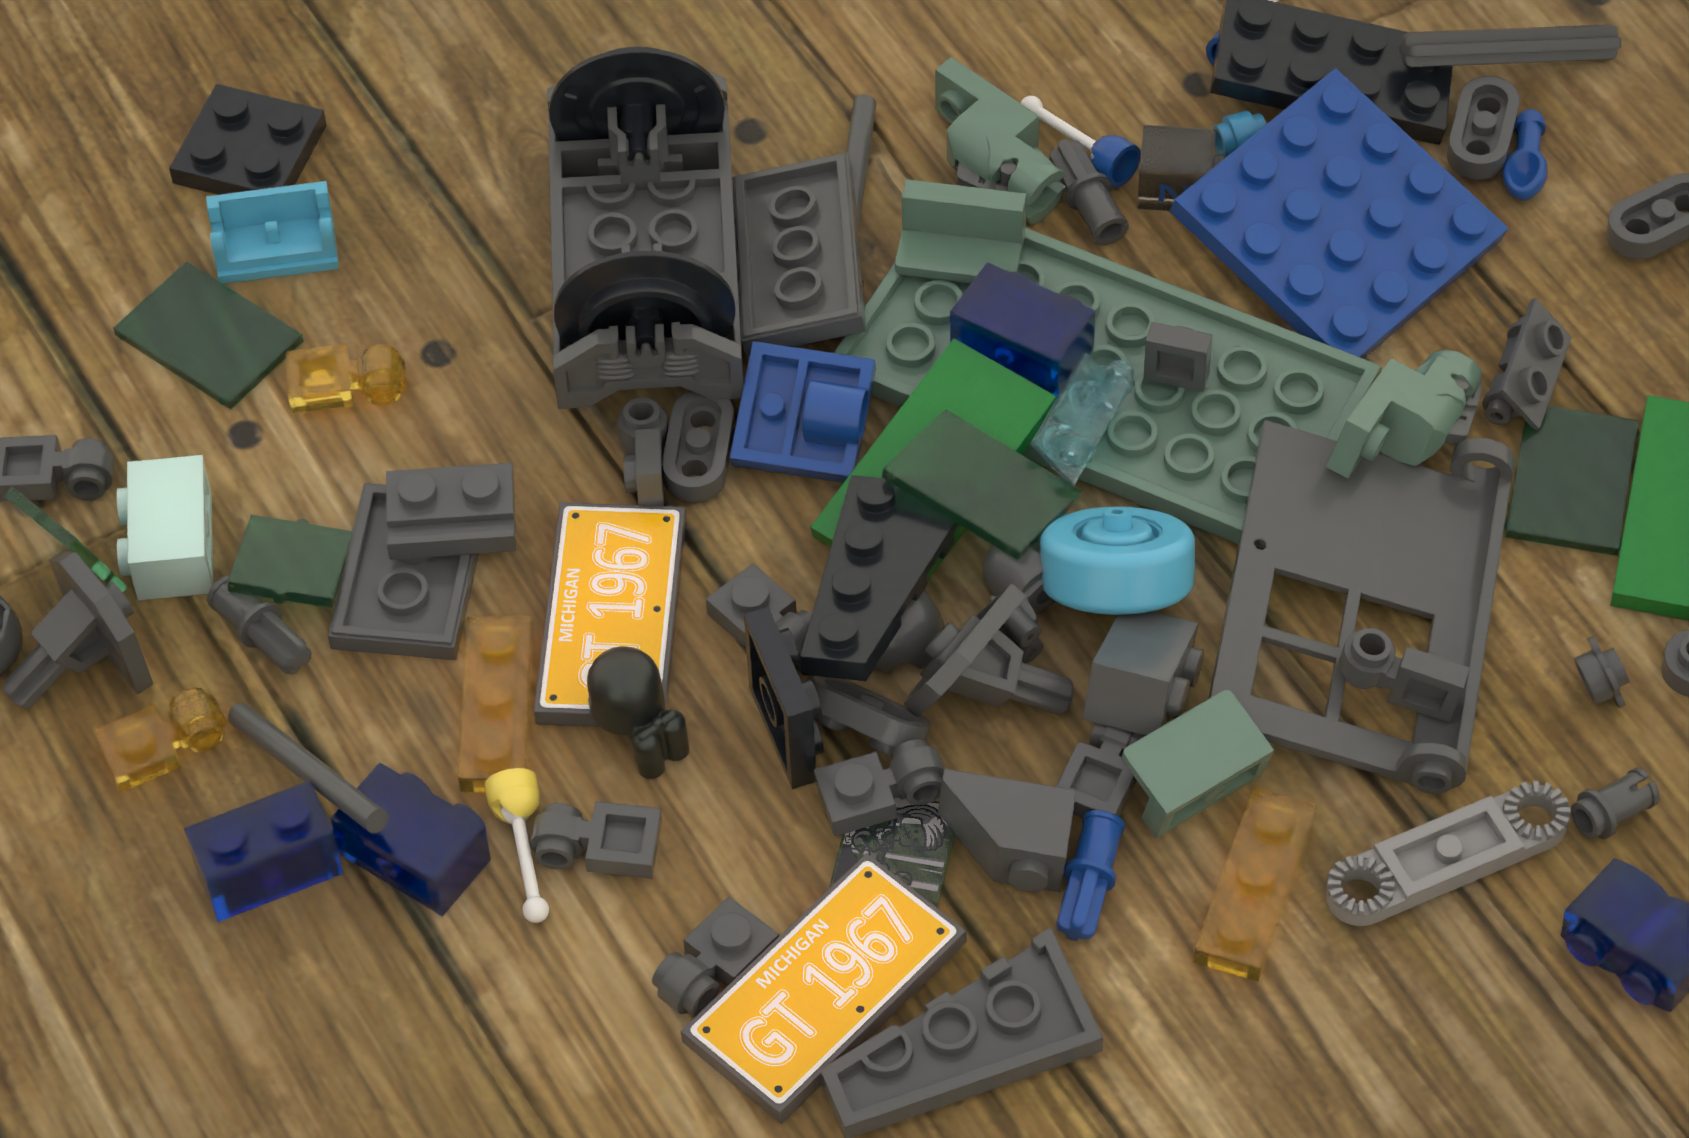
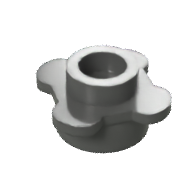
M1594 636L1587 638L1591 650L1575 657L1574 662L1589 695L1596 705L1613 698L1618 708L1624 706L1625 703L1620 693V687L1630 682L1620 658L1613 647L1602 652Z

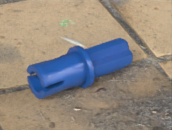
M1091 810L1085 813L1074 859L1069 860L1064 867L1063 875L1067 879V884L1056 926L1057 930L1066 934V938L1070 940H1089L1095 935L1106 891L1111 890L1116 883V874L1112 868L1120 837L1124 832L1125 823L1120 817L1108 811Z

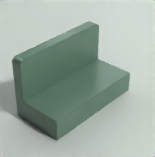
M906 179L902 194V232L895 259V272L900 275L1006 288L1014 287L1026 234V193Z
M1224 690L1126 747L1122 754V760L1149 797L1141 819L1157 839L1261 777L1272 757L1274 749L1230 690Z

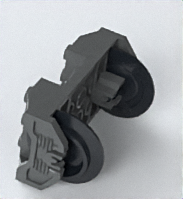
M625 47L593 56L570 69L558 83L547 89L554 346L553 372L558 409L590 407L618 390L681 386L712 400L742 398L744 388L726 79L706 70L698 63L684 56L656 48Z

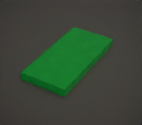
M953 338L810 526L812 537L831 548L851 475L976 488L977 507L969 520L962 519L955 530V542L948 551L949 553L1057 409V396ZM938 558L927 575V582L944 559Z
M1647 395L1610 606L1689 620V402Z

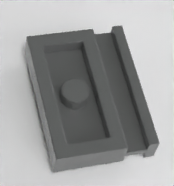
M512 463L386 471L387 549L389 560L516 551L515 488Z

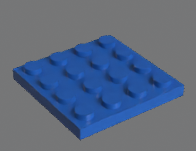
M1336 68L1174 200L1169 211L1298 334L1362 359L1366 358L1495 247L1509 229Z

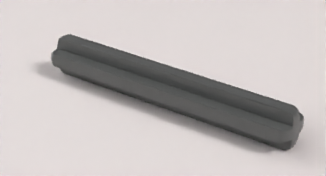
M1611 24L1408 32L1403 35L1402 43L1399 44V54L1402 56L1403 65L1409 68L1609 60L1615 58L1618 49L1621 48V38L1618 36L1617 27Z

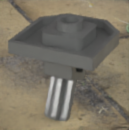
M65 549L49 559L63 598L32 630L31 634L39 644L4 681V693L18 706L24 709L31 708L67 668L82 673L105 657L109 659L137 694L152 686L154 683L135 632L126 619L134 612L121 589L113 581L104 586L75 551Z
M1011 583L977 615H972L962 626L957 628L949 621L924 650L932 657V660L920 673L922 679L910 692L904 705L919 717L946 691H950L997 708L1011 699L1056 715H1062L1066 713L1070 706L1075 688L1073 687V682L1067 677L1022 663L1024 651L999 630L1026 597L1023 592Z

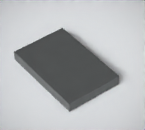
M364 483L328 634L330 649L457 660L479 554L389 560L387 549L386 485Z

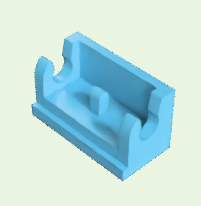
M326 181L206 196L208 216L212 230L210 239L219 285L339 269L334 220Z

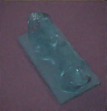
M1083 353L1030 444L1070 486L1076 484L1086 464L1095 457L1096 446L1125 395L1131 393L1135 386L1133 378L1134 369L1123 360H1114L1111 364L1099 366L1087 353Z

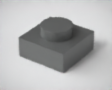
M1151 322L1145 341L1143 379L1204 392L1210 374L1213 334L1194 331L1185 326H1170Z

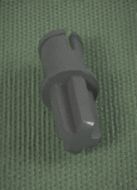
M1067 139L1058 142V147L1050 152V161L1067 174L1061 179L1067 189L1065 200L1070 208L1079 210L1096 244L1109 245L1115 243L1126 234L1129 225L1109 193L1111 189L1109 179L1105 174L1097 172L1079 141L1069 142Z
M232 574L231 578L226 575L215 582L207 596L208 605L234 626L237 630L238 639L246 647H257L285 674L298 673L302 665L309 663L312 655L311 650L306 646V642L282 621L283 615L278 606L258 598L237 575Z

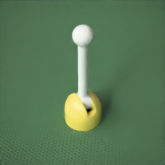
M524 768L506 769L491 775L485 781L484 787L487 803L496 818L507 824H512L527 897L522 908L523 915L529 922L540 923L547 918L549 905L539 894L525 821L539 806V787L536 774L533 771Z

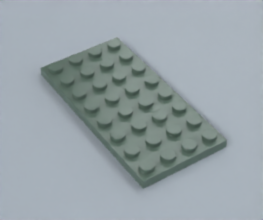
M1026 228L1016 284L1012 288L900 275L895 272L894 263L864 307L866 331L846 335L834 352L836 354L875 359L876 372L871 395L902 407L954 338L1057 396V409L1022 454V457L1155 511L1169 514L1187 524L1236 544H1239L1261 428L1264 421L1268 420L1338 441L1346 420L1378 377L1382 367ZM1151 322L1170 326H1185L1194 331L1213 334L1210 374L1204 392L1143 379L1145 341Z

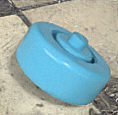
M1099 507L1080 510L1052 521L1043 530L1040 537L1043 590L1057 603L1075 610L1107 615L1152 612L1172 606L1184 599L1192 590L1195 582V538L1193 532L1183 521L1163 512L1136 507Z

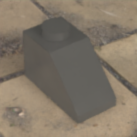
M944 768L938 814L994 882L1011 884L1022 891L1037 892L1049 890L1060 892L1076 790Z

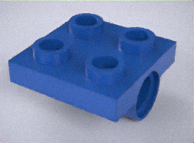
M753 341L730 453L732 466L844 483L859 462L876 372L875 359Z

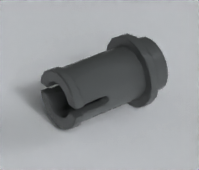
M1636 767L1627 772V775L1598 791L1586 789L1578 794L1577 802L1571 806L1573 822L1580 833L1586 838L1594 839L1598 837L1607 839L1616 833L1618 824L1658 804L1660 798L1656 783L1652 781L1639 789L1637 784L1646 780L1650 775L1642 768Z

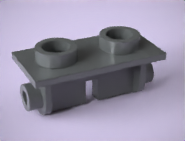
M1534 298L1530 301L1525 317H1521L1518 322L1510 325L1507 332L1508 340L1498 365L1504 372L1494 376L1490 390L1485 394L1482 401V406L1486 411L1485 417L1494 424L1503 425L1508 423L1509 419L1522 416L1534 430L1540 429L1572 338L1537 298Z

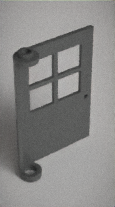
M1265 420L1261 428L1208 699L1224 690H1230L1269 743L1413 784L1417 789L1426 793H1445L1452 788L1460 786L1465 781L1468 768L1475 712L1515 464L1513 452L1506 445L1492 439L1470 438L1459 442L1453 449L1450 466L1452 475L1419 465L1405 464L1389 456L1378 454L1373 462L1362 458L1348 479L1326 467L1337 441ZM1486 461L1494 464L1496 467L1480 468L1469 462ZM1274 573L1346 594L1337 647L1264 626ZM1360 599L1431 619L1427 652L1441 654L1452 662L1470 667L1464 689L1450 723L1417 712L1412 742L1339 721L1346 682L1339 668V658L1346 639L1355 631ZM1261 642L1334 663L1324 716L1251 695Z

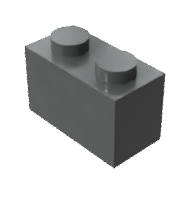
M1153 611L1140 614L1117 615L1092 662L1083 719L1147 736L1164 726L1170 716H1181L1187 700L1189 687L1194 688L1196 686L1203 663L1204 650L1194 647L1198 623Z

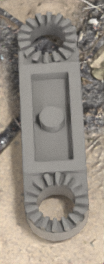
M1533 781L1532 784H1527V782L1520 783V787H1514L1509 792L1494 798L1492 796L1486 797L1377 843L1373 849L1357 854V856L1345 857L1343 862L1338 861L1335 863L1334 868L1328 874L1325 894L1327 906L1335 917L1347 924L1355 926L1372 925L1558 845L1567 833L1571 809L1568 806V799L1561 795L1562 792L1558 788L1556 790L1552 789V785L1547 782L1545 785H1540L1539 781ZM1528 806H1538L1547 810L1554 820L1550 822V826L1545 824L1541 829L1540 825H1536L1534 829L1532 824L1528 823L1526 826L1523 819L1519 820L1520 815L1518 812ZM1363 880L1371 883L1377 889L1379 895L1374 896L1373 901L1372 899H1367L1365 904L1363 900L1355 903L1356 899L1348 900V895H1343L1342 887L1349 881Z

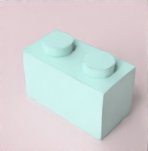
M203 455L127 462V487L117 488L118 517L121 526L127 525L128 538L117 539V559L121 577L131 576L137 600L208 594L214 585L212 492Z

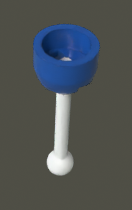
M1026 96L1020 102V104L1037 114L1039 120L1069 139L1079 141L1085 149L1090 151L1091 155L1089 158L1097 172L1107 176L1112 187L1117 188L1126 184L1138 169L1141 160V150L1126 138L1117 135H1107L1095 141L1044 109L1038 97Z

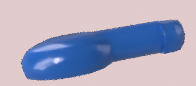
M1534 109L1525 110L1518 115L1514 129L1518 135L1516 151L1510 154L1505 161L1502 173L1504 185L1509 194L1522 201L1530 200L1536 196L1544 187L1548 176L1547 161L1540 152L1541 135H1544L1546 129L1545 119L1540 112Z

